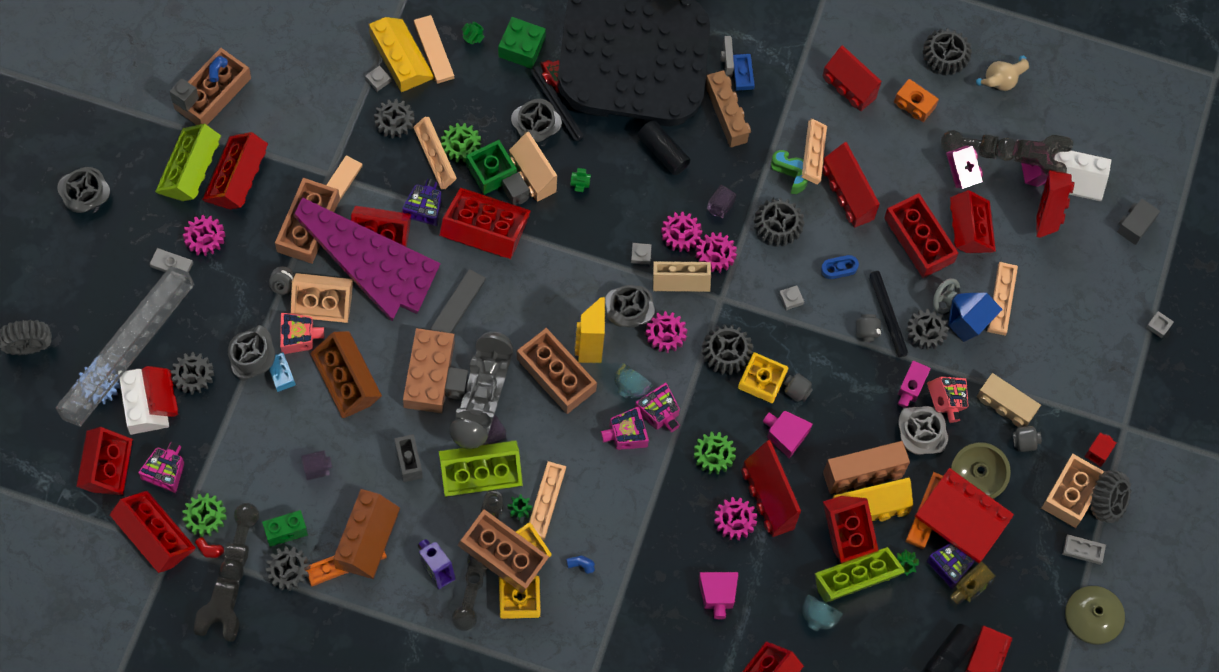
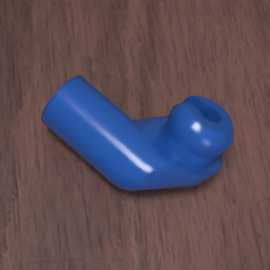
M218 56L210 64V82L219 81L218 70L220 67L225 68L227 66V58Z
M581 555L566 559L568 568L581 566L587 574L595 571L594 561Z

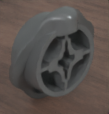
M544 99L531 100L523 106L516 108L511 115L512 125L517 129L519 135L522 137L525 133L529 132L536 143L556 134L562 126L560 115L555 111L553 105ZM542 112H547L551 116L552 120L547 119V117L543 116ZM538 115H539V120H537V122L535 123V126H534V121H536V119L538 118ZM521 122H526L527 125H530L531 130L524 128Z
M83 167L65 175L60 179L57 186L58 193L62 197L65 206L76 213L91 210L106 202L110 196L109 185L106 183L102 173L93 167ZM91 180L98 182V190L91 186ZM70 190H73L74 193H77V200L70 198Z
M622 286L610 291L605 298L608 319L616 326L636 327L648 323L654 317L655 309L652 294L642 286ZM640 300L645 302L643 309L639 306ZM617 303L621 306L620 313L615 310Z
M258 325L237 334L230 341L228 357L231 362L232 371L237 378L245 381L266 372L273 365L275 349L272 344L271 335L265 327Z

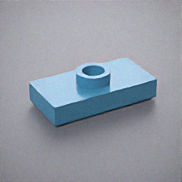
M284 352L275 355L274 363L269 371L277 392L296 384Z

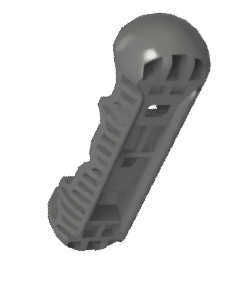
M490 331L484 333L476 341V355L472 357L470 362L467 393L462 399L460 408L456 410V421H453L449 428L451 438L462 448H477L483 445L488 438L499 396L513 355V345L510 339L503 333Z

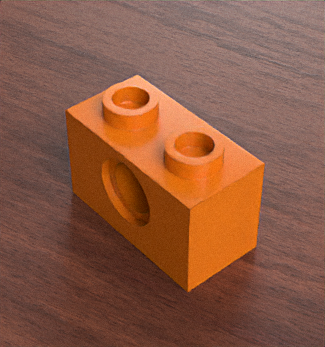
M908 79L897 92L894 103L900 109L909 112L913 118L924 123L936 108L939 99L911 79Z

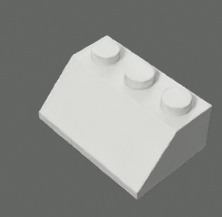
M1056 148L1051 164L1053 171L1072 175V182L1075 185L1073 193H1069V195L1102 201L1109 177L1111 159Z
M142 369L119 372L126 423L130 435L169 428L168 416L150 415Z

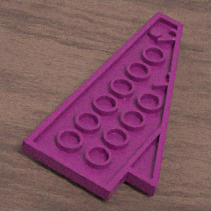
M302 197L294 217L389 320L393 321L400 306L417 314L441 263Z

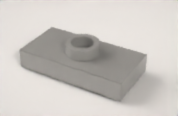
M724 36L721 62H724L725 74L729 77L733 76L734 70L732 37Z
M157 248L150 262V267L186 279L193 265V260Z
M1067 534L1062 555L1101 565L1106 545Z

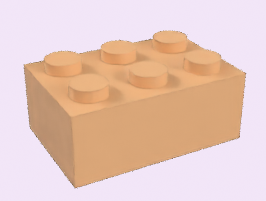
M1072 454L1041 509L1076 528L1091 504V494H1093L1096 480H1099V476L1104 471Z

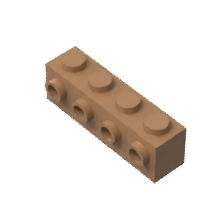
M723 70L707 75L705 87L731 148L747 143L751 129L749 124L745 123L742 107L738 106L737 94L731 89V79L729 76H726Z

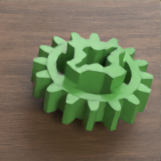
M456 123L455 128L450 125L449 131L444 130V136H441V145L446 155L449 154L450 160L455 157L456 162H459L460 159L466 162V155L481 148V136H478V130L473 131L472 125L467 128L466 123L463 126Z
M710 432V437L704 434L703 440H697V445L694 447L696 453H694L693 457L698 459L696 465H703L702 471L707 468L709 469V474L713 470L716 471V474H719L720 469L726 472L727 466L732 467V461L736 458V455H734L736 448L732 447L733 441H727V435L722 438L721 432H718L717 436ZM705 446L706 452L702 455V449ZM725 452L728 454L726 460H724L723 456Z
M206 493L205 497L202 498L201 494H198L197 500L191 497L192 503L185 504L188 510H183V515L186 516L183 518V521L188 523L186 527L188 530L192 529L194 535L199 532L200 536L203 537L204 533H208L210 537L211 531L214 530L218 533L217 527H224L222 520H227L226 515L223 514L226 512V508L222 507V500L217 501L215 495L210 498L209 493ZM211 505H213L218 510V512L216 510L211 509ZM192 519L198 521L199 526L196 525V524L192 521Z

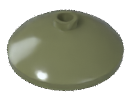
M978 442L965 446L957 453L951 467L952 470L992 499L999 496L1005 490L1010 480L1011 470L1006 455L999 448L989 443ZM978 467H984L985 471L983 473H979L977 470Z
M1087 586L1077 590L1069 598L1065 608V618L1069 629L1077 638L1089 644L1100 645L1114 640L1120 634L1125 623V612L1122 603L1114 593L1103 587ZM1095 609H1100L1101 614L1096 613Z

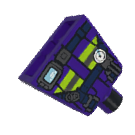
M427 179L425 186L415 185L402 208V212L411 214L412 220L437 226L442 199L441 191L436 190L438 183L432 179Z
M427 539L421 541L418 544L421 562L437 588L441 589L456 580L452 563L438 543L430 544Z
M950 543L932 553L926 562L953 589L975 561Z

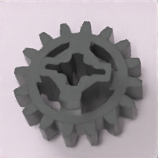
M389 99L387 105L381 103V108H376L377 114H374V120H376L375 127H378L379 133L384 131L385 137L391 134L392 139L395 135L401 138V133L407 135V129H413L412 124L415 123L414 111H410V105L405 106V101L398 103V100L395 99L394 103H391Z
M926 309L925 313L919 310L918 315L914 313L911 317L912 319L908 321L909 326L906 329L907 332H910L908 339L913 338L912 344L919 343L920 349L922 346H925L926 350H929L930 346L936 349L938 344L941 346L948 336L946 333L949 328L945 327L947 320L942 321L943 315L937 316L935 310L933 313H930L929 309ZM930 325V330L925 334L926 328Z
M194 352L191 353L190 357L185 353L184 359L178 357V364L173 363L175 370L171 371L172 381L177 383V389L182 388L183 393L190 390L191 395L194 394V390L201 393L202 387L208 389L207 382L212 383L211 377L214 376L213 365L209 363L208 357L203 359L201 353L196 357Z
M285 546L283 552L277 549L278 554H271L273 560L267 561V564L270 566L266 568V572L270 573L267 576L270 581L273 580L272 584L275 587L279 584L280 590H283L285 586L289 591H291L292 586L298 589L299 582L305 584L303 577H309V573L306 570L310 569V565L305 564L309 561L308 558L303 557L304 553L302 551L297 553L296 547H293L290 551ZM296 559L300 561L301 568L296 565ZM289 566L292 567V569H288L287 571L284 570L285 568H289ZM275 570L280 572V579L276 576Z

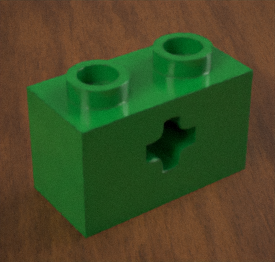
M301 510L262 522L269 547L308 536Z

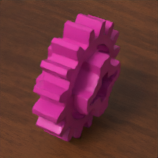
M675 212L673 218L668 216L667 221L663 222V228L661 229V234H663L662 240H667L666 246L672 245L673 251L679 248V252H682V249L685 248L688 252L690 246L695 248L696 242L699 243L701 239V223L696 224L697 218L691 219L690 213L684 216V212H681V216H678Z
M202 215L200 220L194 217L195 222L188 221L189 227H184L185 234H183L186 247L189 246L191 252L195 250L196 255L203 252L204 256H206L208 251L214 254L213 249L220 250L219 244H224L223 237H225V232L223 231V225H219L218 219L213 221L212 216L205 219V216Z
M714 232L711 233V237L704 235V240L700 239L699 245L696 247V258H700L699 262H711L712 273L715 269L721 273L722 268L727 271L729 265L733 266L734 259L737 256L735 253L737 247L733 246L734 241H728V235L723 238L721 232H719L718 236H715Z
M664 311L663 316L657 313L656 319L652 318L651 323H647L646 328L648 330L645 333L646 336H649L647 342H653L652 348L658 346L659 352L665 349L666 353H669L671 348L675 352L677 346L682 347V341H686L687 329L684 328L686 323H680L681 317L675 318L673 312L670 316L667 315L666 311ZM654 328L656 329V332L658 333L657 336H655V334H654Z
M731 497L730 502L726 499L723 501L724 506L718 505L717 509L719 511H715L714 516L717 518L714 520V524H719L717 531L723 530V537L728 534L729 540H732L733 536L740 540L741 535L747 538L748 532L753 533L754 528L752 526L757 524V521L754 520L757 518V514L752 513L754 506L748 507L749 501L742 503V498L735 501L734 497ZM740 514L739 519H736L735 521H733V523H731L732 518H736ZM723 516H724V519L727 520V524H726V525H725L724 522H723Z

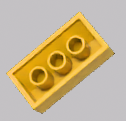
M384 17L369 24L370 36L401 93L434 79L433 73L403 19Z
M605 297L599 298L581 315V322H577L575 356H578V363L602 362L605 334Z
M910 478L834 495L833 497L867 498L872 521L878 519L879 521H886L895 515H898V517L906 516L913 507Z

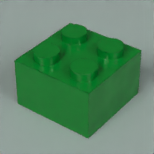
M511 17L498 46V57L532 69L545 42L546 29Z
M500 140L466 155V166L484 195L501 187L503 179L517 173V168Z

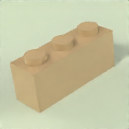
M654 262L653 291L710 292L711 262Z
M993 373L977 395L981 403L991 406L999 415L1006 416L1018 427L1028 426L1041 406Z

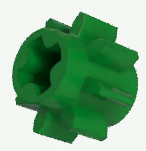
M472 22V24L466 23L462 28L464 34L462 37L470 44L480 43L485 37L483 35L484 28L476 22Z
M577 168V172H572L570 186H575V191L584 192V188H589L591 174H586V169Z
M522 494L516 499L511 497L513 504H508V509L512 510L510 516L513 517L515 515L519 521L521 517L525 516L528 518L529 514L527 511L532 510V506L527 505L530 502V498L524 499ZM518 505H522V510H518Z
M907 549L902 553H897V560L904 568L906 576L911 572H916V566L919 565V559H915V552L911 553Z

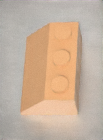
M527 132L509 150V157L517 168V172L520 173L530 189V197H534L538 202L556 193L557 174L531 134Z
M296 273L292 281L291 314L309 316L315 320L348 323L353 280Z

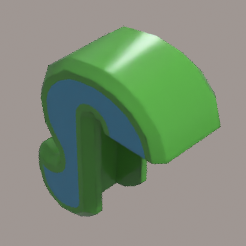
M778 150L772 156V169L795 178L790 194L802 192L808 184V180L802 178L804 160L797 157L788 159L789 153L787 151Z

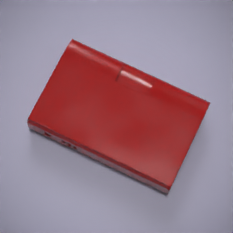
M151 366L143 368L142 376L150 415L168 417L178 415L171 371L166 368Z
M982 626L978 636L979 640L975 644L965 672H1001L1012 637Z

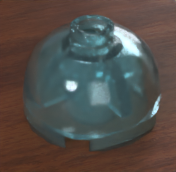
M622 363L615 373L614 380L619 388L618 393L626 399L629 396L634 399L642 398L654 386L638 372L630 369L625 363Z
M809 594L802 606L803 617L809 622L808 627L815 631H819V629H832L838 624L844 614Z

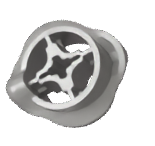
M929 406L905 408L901 411L898 424L901 432V441H903L908 451L921 455L941 453L945 450L948 435L945 419L940 412ZM932 424L936 426L939 434L935 433V430L932 428ZM908 426L915 433L914 437L909 433Z

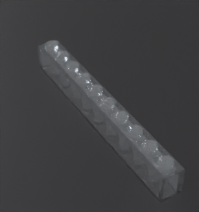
M170 266L157 284L140 302L135 311L118 329L113 338L55 407L62 420L81 427L195 285L189 272Z

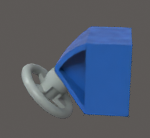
M953 278L943 281L937 288L933 298V307L937 313L945 314L950 311L948 326L963 342L979 335L1003 310L988 293L960 294V284ZM948 286L947 290L941 295L944 288ZM944 301L946 302L947 306L945 308H940L939 302Z

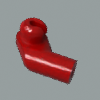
M203 537L195 541V544L206 558H218L224 554V547L222 545H208Z

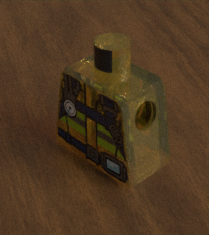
M981 561L957 583L956 588L958 590L951 595V598L958 605L965 599L971 602L993 584L995 575ZM967 585H971V586H973L974 588H973V589H969V588H967Z

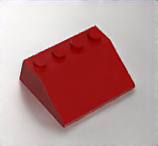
M460 187L443 217L439 236L511 259L518 246L531 210Z
M768 440L744 461L741 471L744 479L749 481L751 496L755 497L758 502L756 507L759 514L764 516L766 531L770 532L772 537L795 529L801 509L771 440Z
M949 468L914 517L973 560L981 563L1014 514Z

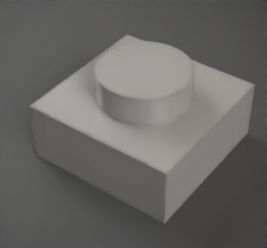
M380 66L365 76V79L377 92L391 82V77Z
M633 243L631 263L650 265L652 244Z
M797 285L779 292L785 310L804 304Z
M1158 311L1146 328L1163 338L1174 322Z

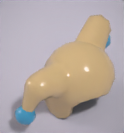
M1024 55L1019 57V62L1016 64L1002 61L993 62L987 69L986 79L978 78L976 84L978 86L983 84L988 87H995L1000 91L1011 90L1016 86L1019 75L1029 69V62Z

